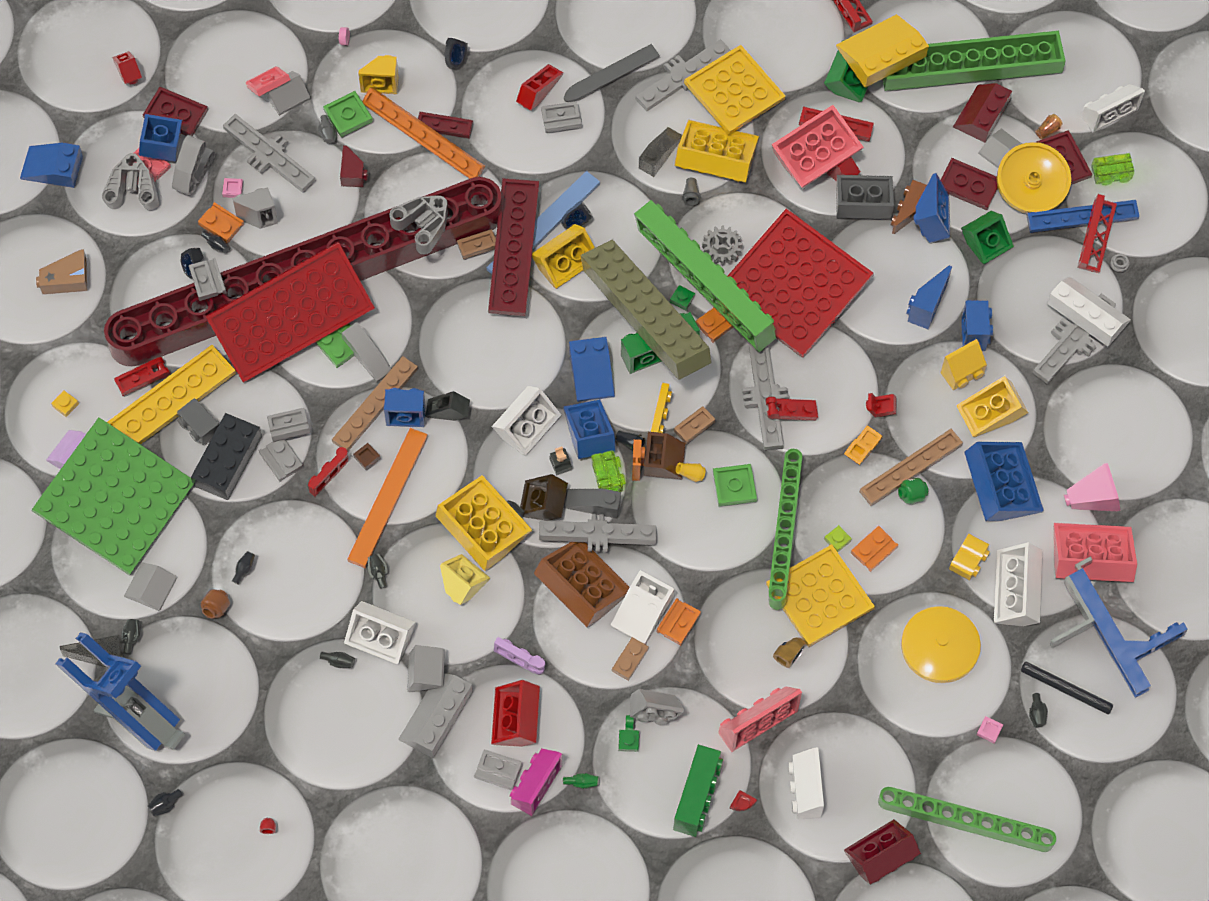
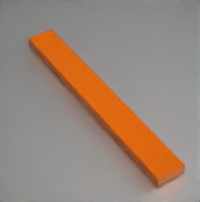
M373 87L369 88L362 101L365 106L469 179L480 177L485 165Z
M413 428L409 429L349 554L348 562L366 569L368 557L372 556L428 438V434Z

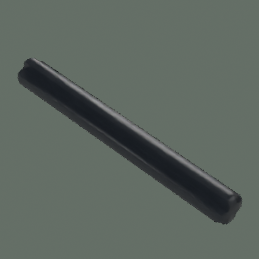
M1027 661L1022 665L1021 672L1106 714H1110L1112 711V703Z

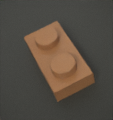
M491 229L457 240L463 260L494 250L496 238Z
M702 406L674 428V432L687 444L714 424L715 418Z
M632 637L612 667V672L629 681L649 650V646Z

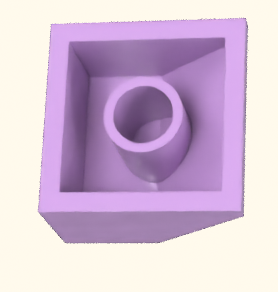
M68 430L46 459L47 462L61 469L86 434L82 431Z

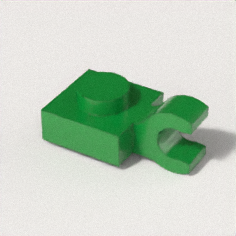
M626 715L625 730H619L618 751L638 752L639 730H633L634 718H631L630 715Z

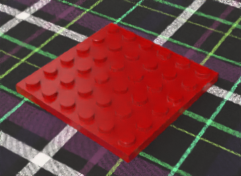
M786 208L727 277L731 276L736 281V286L740 290L743 288L748 293L749 299L752 302L756 301L760 305L761 311L764 314L768 313L773 318L776 338L804 358L874 276V273Z

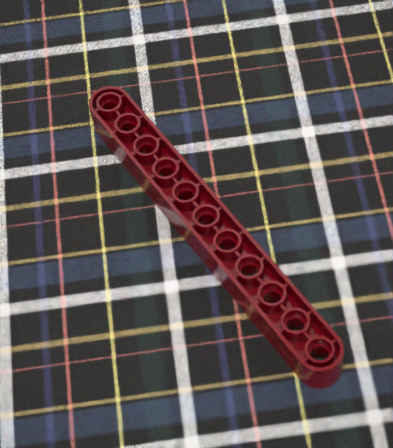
M474 177L425 195L444 197L447 200V217L449 218L446 221L445 231L428 254H420L416 250L415 236L422 229L415 222L409 224L403 230L392 228L390 222L391 208L221 272L226 290L225 294L220 293L218 296L200 301L195 284L192 283L117 311L109 317L104 327V335L110 353L119 364L133 367L215 337L216 335L205 316L235 300L231 298L248 293L337 242L340 243L359 280L362 281L457 245V240L491 229L494 230L497 227L498 216L502 209L500 188L491 179ZM422 241V242H420V243H421V244H426V243H428V242H427V241ZM206 309V310L203 311V312L196 313V311H198V310ZM164 323H170L169 325H166V326H160V325H162V324H164ZM135 336L132 339L124 340L127 337Z

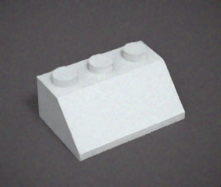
M1131 84L1125 87L1120 86L1109 95L1104 94L1095 102H1088L1083 107L1081 117L1091 131L1095 132L1137 111L1145 91L1143 88Z
M527 386L492 427L502 440L526 456L561 414L541 388Z
M361 601L353 609L344 644L398 665L411 639L415 622Z
M817 747L792 755L791 762H788L789 774L793 776V781H790V792L794 793L795 801H792V812L796 813L797 819L821 818L824 808L819 751Z

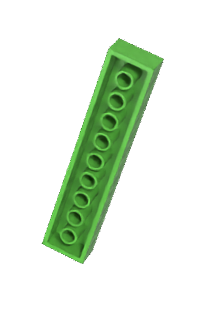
M1059 30L928 44L929 48L925 58L882 80L884 90L889 91L1062 73L1066 60Z
M650 200L634 213L638 231L758 352L762 351L776 339L773 318L768 313L764 314L761 311L760 305L756 301L752 302L749 299L748 293L743 288L740 290L736 286V281L731 276L727 277L724 274V269L719 264L715 265L712 262L711 256L707 252L703 253L700 250L699 244L694 239L691 240L687 232L682 227L679 228L675 220L670 215L667 216L664 213V209L658 203L655 204Z

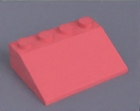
M834 105L772 144L774 154L801 188L864 148Z
M1054 523V568L1056 578L1065 579V577L1076 572L1075 564L1091 556L1093 559L1092 563L1083 567L1090 580L1134 582L1137 559L1131 527Z
M787 686L782 689L777 688L773 690L766 699H758L753 704V707L748 710L744 708L737 713L735 718L724 720L720 724L719 735L731 752L737 750L797 713L802 691Z

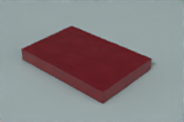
M159 87L144 111L143 118H145V114L182 120L181 134L193 136L209 109L204 104Z
M1069 130L1036 141V143L1046 144L1054 148L1065 158L1071 172V185L1092 178L1093 174Z
M952 157L941 178V182L949 195L984 210H988L998 190L997 176Z

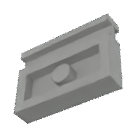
M577 101L541 107L546 133L581 128L582 124Z
M216 258L189 265L200 301L218 296L220 293H226Z
M304 407L267 416L272 441L310 433Z
M285 439L273 441L266 445L264 449L259 450V454L279 482L303 468L302 463Z
M484 749L474 778L512 790L522 762Z

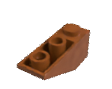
M912 180L911 185L906 186L903 194L906 197L904 201L900 200L897 211H899L898 216L894 215L891 226H893L892 234H896L914 220L916 205L927 186L926 184Z

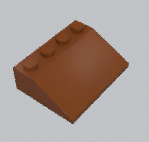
M570 542L541 559L534 572L542 583L586 627L600 620L621 602L630 588L593 550L592 552L588 551V545L585 542Z

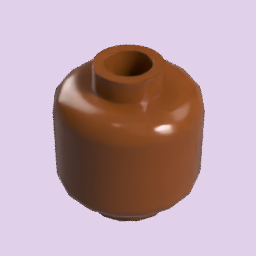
M217 589L208 591L201 601L203 614L211 619L222 617L230 605L227 593Z

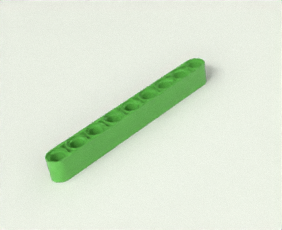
M795 448L789 449L785 453L769 584V605L775 610L782 609L786 605L802 470V453ZM782 527H789V529L784 530ZM781 544H786V545H788V546H786V547H781L780 545H781ZM779 561H784L785 563H784V564H778L777 562H779ZM781 578L783 581L778 582L776 579ZM780 596L782 598L774 599L773 597Z
M893 787L883 788L878 798L879 806L888 811L1041 852H1049L1056 842V834L1050 829ZM890 795L893 801L887 802L883 799V796ZM909 800L913 806L906 807L903 801ZM925 805L930 806L932 812H926L922 807ZM949 811L952 817L947 818L942 812ZM968 816L972 822L966 823L962 820V817ZM982 822H989L991 824V828H985L982 825ZM1008 827L1011 833H1004L1001 828ZM1027 832L1031 838L1025 839L1021 833ZM1041 838H1048L1051 844L1043 843Z

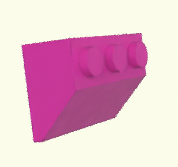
M541 748L539 753L533 755L530 761L532 765L528 770L525 769L520 777L521 783L518 787L515 786L510 793L511 805L530 816L534 814L562 767V753Z

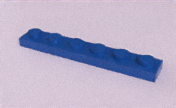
M1136 200L1113 202L1117 203L1112 222L1139 219ZM1093 205L1027 213L1029 231L1032 233L1088 226ZM1103 205L1101 213L1103 216L1110 214L1111 207Z

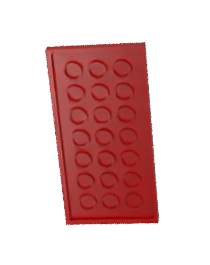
M337 242L205 317L244 383L373 310L375 307L340 243Z

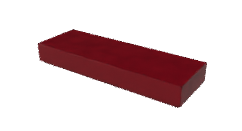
M419 111L418 119L439 134L470 139L473 120Z

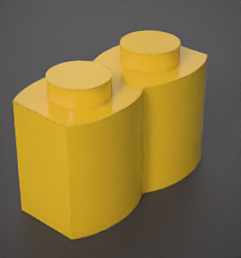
M968 534L950 564L949 570L970 581L972 576L976 577L981 569L978 565L981 560L985 562L989 556V544Z

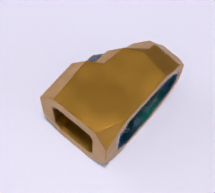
M795 637L788 642H783L773 654V658L784 667L790 668L806 645L805 640Z

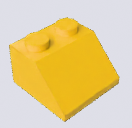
M391 55L377 56L359 70L361 93H367L369 88L373 87L382 94H397L399 78L397 57Z
M976 339L945 356L941 374L952 390L958 387L961 389L969 381L977 380L985 374L987 364L978 340Z

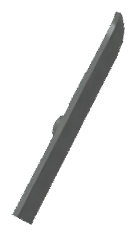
M649 44L569 87L565 92L564 101L578 100L659 58L660 55L654 46Z

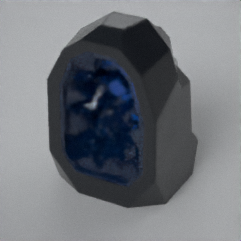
M447 38L444 52L447 67L455 68L464 62L468 43L455 38Z
M579 201L564 214L561 224L566 229L574 224L582 226L592 218V214L582 201Z
M190 248L181 253L180 262L182 269L190 279L193 278L189 265L204 260L200 248Z

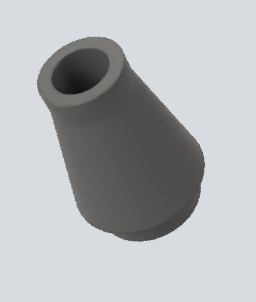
M693 177L686 179L682 195L684 203L689 206L696 205L700 200L697 180Z

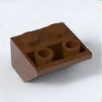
M648 431L644 476L682 480V475L676 473V466L679 462L684 463L686 443L667 433Z

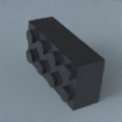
M225 413L191 476L193 486L229 500L262 438L260 427Z

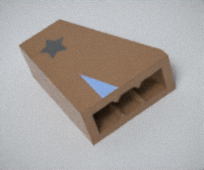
M84 249L78 250L39 269L36 285L37 288L41 289L42 295L87 291V257Z

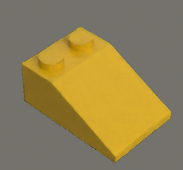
M1006 376L956 405L973 437L1010 424L1029 413L1013 383Z

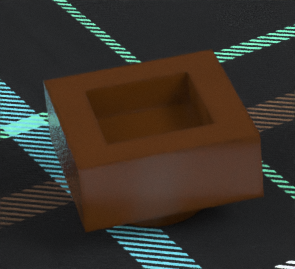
M369 443L353 454V457L365 470L381 459L380 455Z

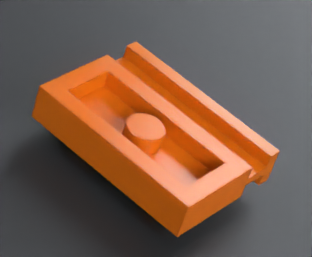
M214 202L213 206L198 220V224L210 233L221 236L226 243H229L237 234L239 228L244 225V221Z
M714 307L695 321L699 329L711 339L712 343L733 328Z
M634 440L632 481H640V466H644L645 447H641V440Z
M877 526L851 550V554L871 572L896 550L899 544L895 543L880 526Z
M676 598L656 629V632L663 634L664 637L681 646L701 615V611Z

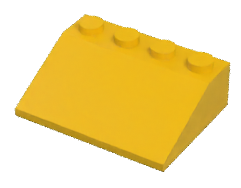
M896 14L836 44V47L866 88L925 58L929 45L919 31Z
M688 120L677 148L675 166L682 169L695 170L699 173L716 175L720 178L733 179L737 182H746L759 136L734 131L728 135L722 127Z
M483 475L437 506L436 518L484 571L498 563L532 531Z

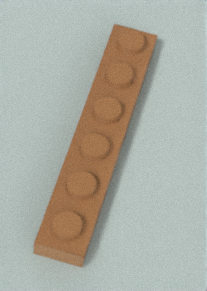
M402 356L332 438V442L338 447L346 448L348 452L384 410L385 389H402L418 370V366Z
M949 429L860 488L859 492L872 506L898 489L902 481L916 477L961 447L963 442L952 429Z

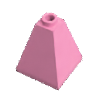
M1108 463L1103 464L1067 489V494L1064 495L1066 505H1071L1072 509L1121 511L1119 497Z

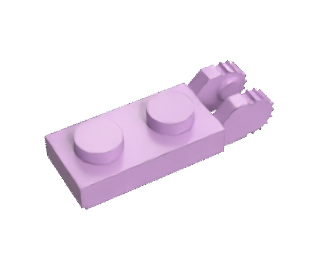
M497 637L494 642V652L537 675L544 673L545 661L538 655L532 656L527 650L514 646L511 641Z

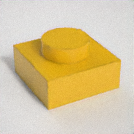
M63 390L51 405L67 417L79 405V402Z

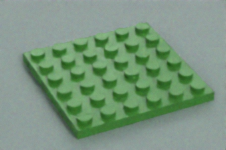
M98 417L36 502L32 512L130 575L193 487V483L189 476Z

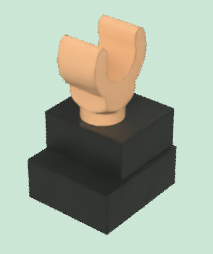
M562 446L555 448V452L550 453L549 460L557 476L571 471L572 465L566 449Z

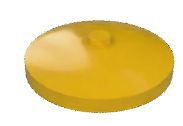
M1030 142L1012 148L1003 157L997 171V186L1003 199L1014 209L1026 214L1055 209L1063 202L1071 185V172L1065 158L1054 148L1042 143Z
M943 606L926 608L915 614L905 626L901 639L902 654L909 668L921 678L935 683H950L966 676L974 668L981 648L980 636L973 622L960 611Z

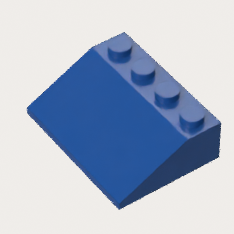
M976 442L964 452L985 521H1003L1044 511L1022 442Z

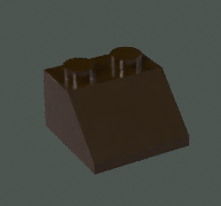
M553 474L525 480L520 504L524 511L523 517L544 521L561 518L568 483Z

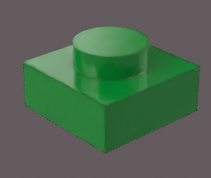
M679 285L670 298V303L686 311L693 301L695 293Z

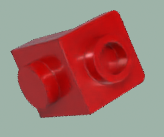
M868 393L866 408L874 417L896 414V396L889 394L876 397L873 393Z

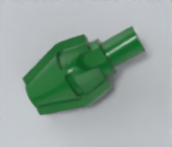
M580 773L573 775V777H563V785H573L577 788L587 789L599 785V776Z

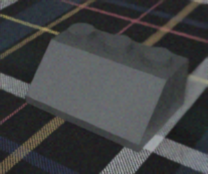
M837 175L836 218L892 219L894 209L893 176Z

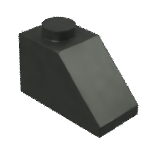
M454 391L430 398L427 401L425 417L451 421L465 418L468 416L470 399Z

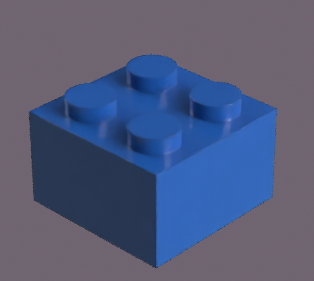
M145 114L140 137L139 156L175 162L182 120Z
M965 301L961 316L963 346L977 339L981 350L986 351L987 344H990L991 336H993V325H990L992 308H989L988 301Z
M400 388L385 389L384 414L386 426L424 427L426 409L424 391L416 388L410 390H401Z

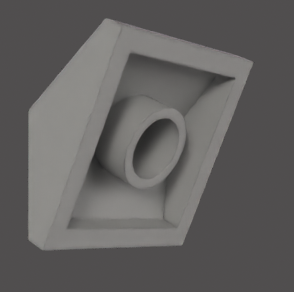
M1001 128L991 135L978 154L998 168L1003 157L1012 148L1022 143Z
M141 562L124 597L160 611L177 576L157 565Z

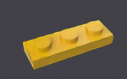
M662 383L651 432L663 433L664 425L661 424L662 420L667 418L668 408L665 407L667 402L670 403L672 391H669V384Z

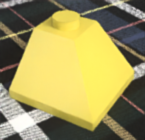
M462 554L440 565L445 592L454 602L460 605L471 600L490 579L489 576Z

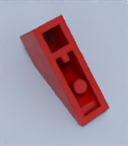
M550 64L546 65L521 84L516 102L526 109H534L542 102L564 72Z

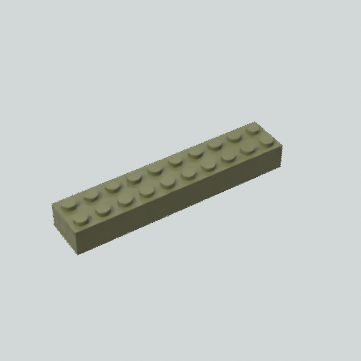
M613 239L581 255L583 271L678 380L712 363L709 346Z

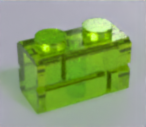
M1130 153L1093 158L1091 168L1095 184L1109 185L1116 181L1125 183L1130 181L1134 175V166Z
M614 451L592 455L591 463L598 489L622 492L626 481L624 474L619 472L621 467L619 456L615 457Z

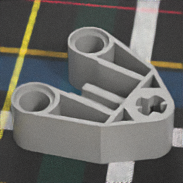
M190 135L185 137L175 165L172 189L191 195L199 186L215 157V151L206 148L205 141Z
M135 153L127 154L112 169L103 190L102 199L110 209H118L123 202L125 182L126 191L130 192L137 191L138 182V200L145 209L153 210L159 203L153 175ZM116 196L113 201H109L110 197ZM152 197L149 202H145L146 198Z
M424 196L396 206L390 211L391 226L395 230H403L409 224L415 222L422 229L415 236L416 250L420 254H428L445 231L448 214L447 200L442 196ZM427 241L428 243L421 244L420 242Z

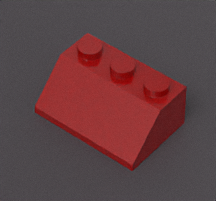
M519 680L495 687L492 745L523 747L536 743L540 686L525 680Z

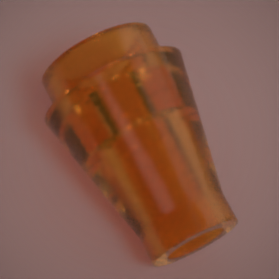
M1056 114L1048 115L1035 133L1040 139H1043L1060 130L1063 123Z

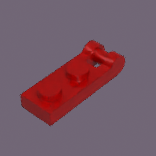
M158 357L115 377L114 381L122 396H125L152 382L167 378L171 372L165 367L164 359ZM158 368V371L153 372L152 369Z
M776 397L765 399L766 406L769 409L767 416L770 419L816 421L818 418L816 400L778 399Z
M339 447L336 450V456L330 462L328 461L323 465L321 472L317 476L314 475L309 480V493L314 497L348 463L349 458L346 448Z

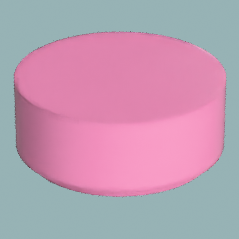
M341 27L339 30L340 45H348L350 40L349 28Z

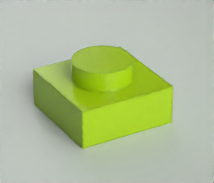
M839 525L824 536V540L829 545L832 544L837 552L852 540Z

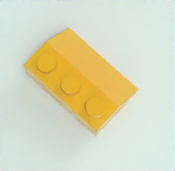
M574 224L534 251L532 258L540 272L557 289L583 271L581 255L595 247L585 228Z

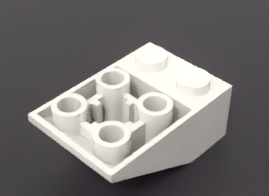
M640 570L618 609L611 627L645 644L672 601L674 588Z

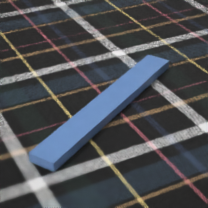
M586 171L536 219L533 249L561 223L562 217L570 208L579 201L583 202L600 185L598 179ZM493 262L487 266V271L491 274Z

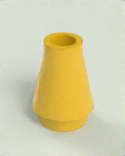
M679 462L676 466L677 474L694 482L702 481L705 477V467L700 463Z

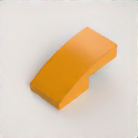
M867 425L858 438L852 442L844 455L860 465L878 445L883 436Z

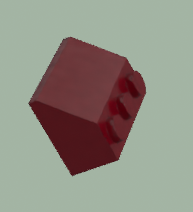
M997 83L977 85L953 128L986 143L1010 102L1012 90Z
M895 819L844 849L845 854L859 875L870 885L921 854L913 834Z

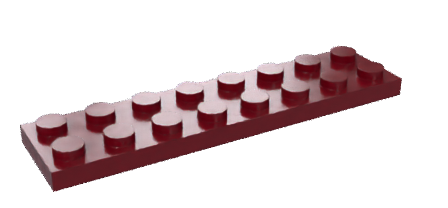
M502 178V209L498 216L488 313L526 316L539 181Z

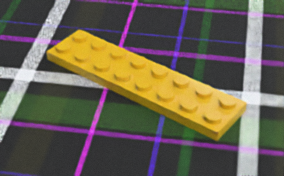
M210 345L107 421V423L141 445L176 419L179 409L194 398L199 402L235 375L236 371L213 345Z

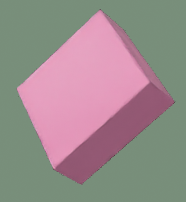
M224 178L223 197L234 198L242 194L243 179Z
M985 716L977 736L995 744L1003 724Z

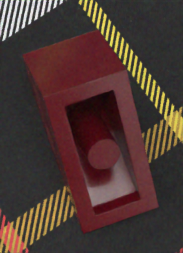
M343 145L340 171L341 186L363 187L364 181H367L368 170L364 169V162L347 145Z

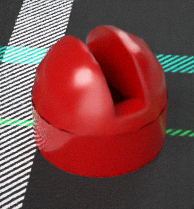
M268 817L264 818L260 823V832L263 834L275 833L276 823L274 820Z

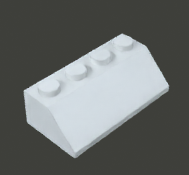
M1071 277L1062 280L1050 293L1047 303L1107 347L1131 320Z
M1029 542L997 550L994 623L1028 626L1040 623L1043 550Z

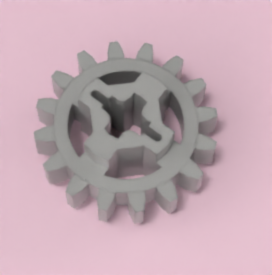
M722 225L721 229L718 230L715 226L713 232L708 230V234L704 235V242H702L703 253L707 252L714 259V264L717 261H720L721 265L724 264V261L731 264V259L736 261L737 255H741L742 237L737 236L738 231L731 232V227L726 230L724 225Z

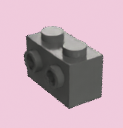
M195 398L177 411L178 423L183 429L187 428L190 431L189 434L195 442L199 441L204 445L212 439L219 423Z

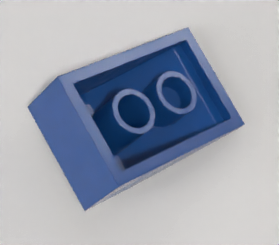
M53 143L29 146L20 179L74 188L83 159L80 145Z
M937 173L931 176L916 205V214H914L915 224L919 225L922 236H925L929 243L950 238L949 194Z
M947 266L919 288L915 296H911L906 312L909 315L907 322L929 330L948 285L952 266Z
M607 337L569 341V355L577 402L615 397Z
M600 399L563 407L578 459L615 452L614 432Z

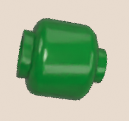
M920 478L906 479L902 481L901 486L898 488V495L906 504L920 503L928 495V486Z

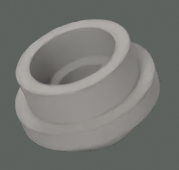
M1117 254L1112 257L1110 265L1113 270L1124 272L1129 267V260L1124 254Z

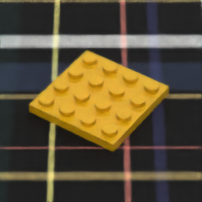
M742 45L729 51L684 80V84L728 135L785 100L786 97Z
M832 544L790 568L786 605L782 609L808 647L875 608ZM778 578L776 581L781 582L783 579ZM768 580V581L766 582V585H767L768 588H769L770 580ZM775 596V599L782 598L780 596Z

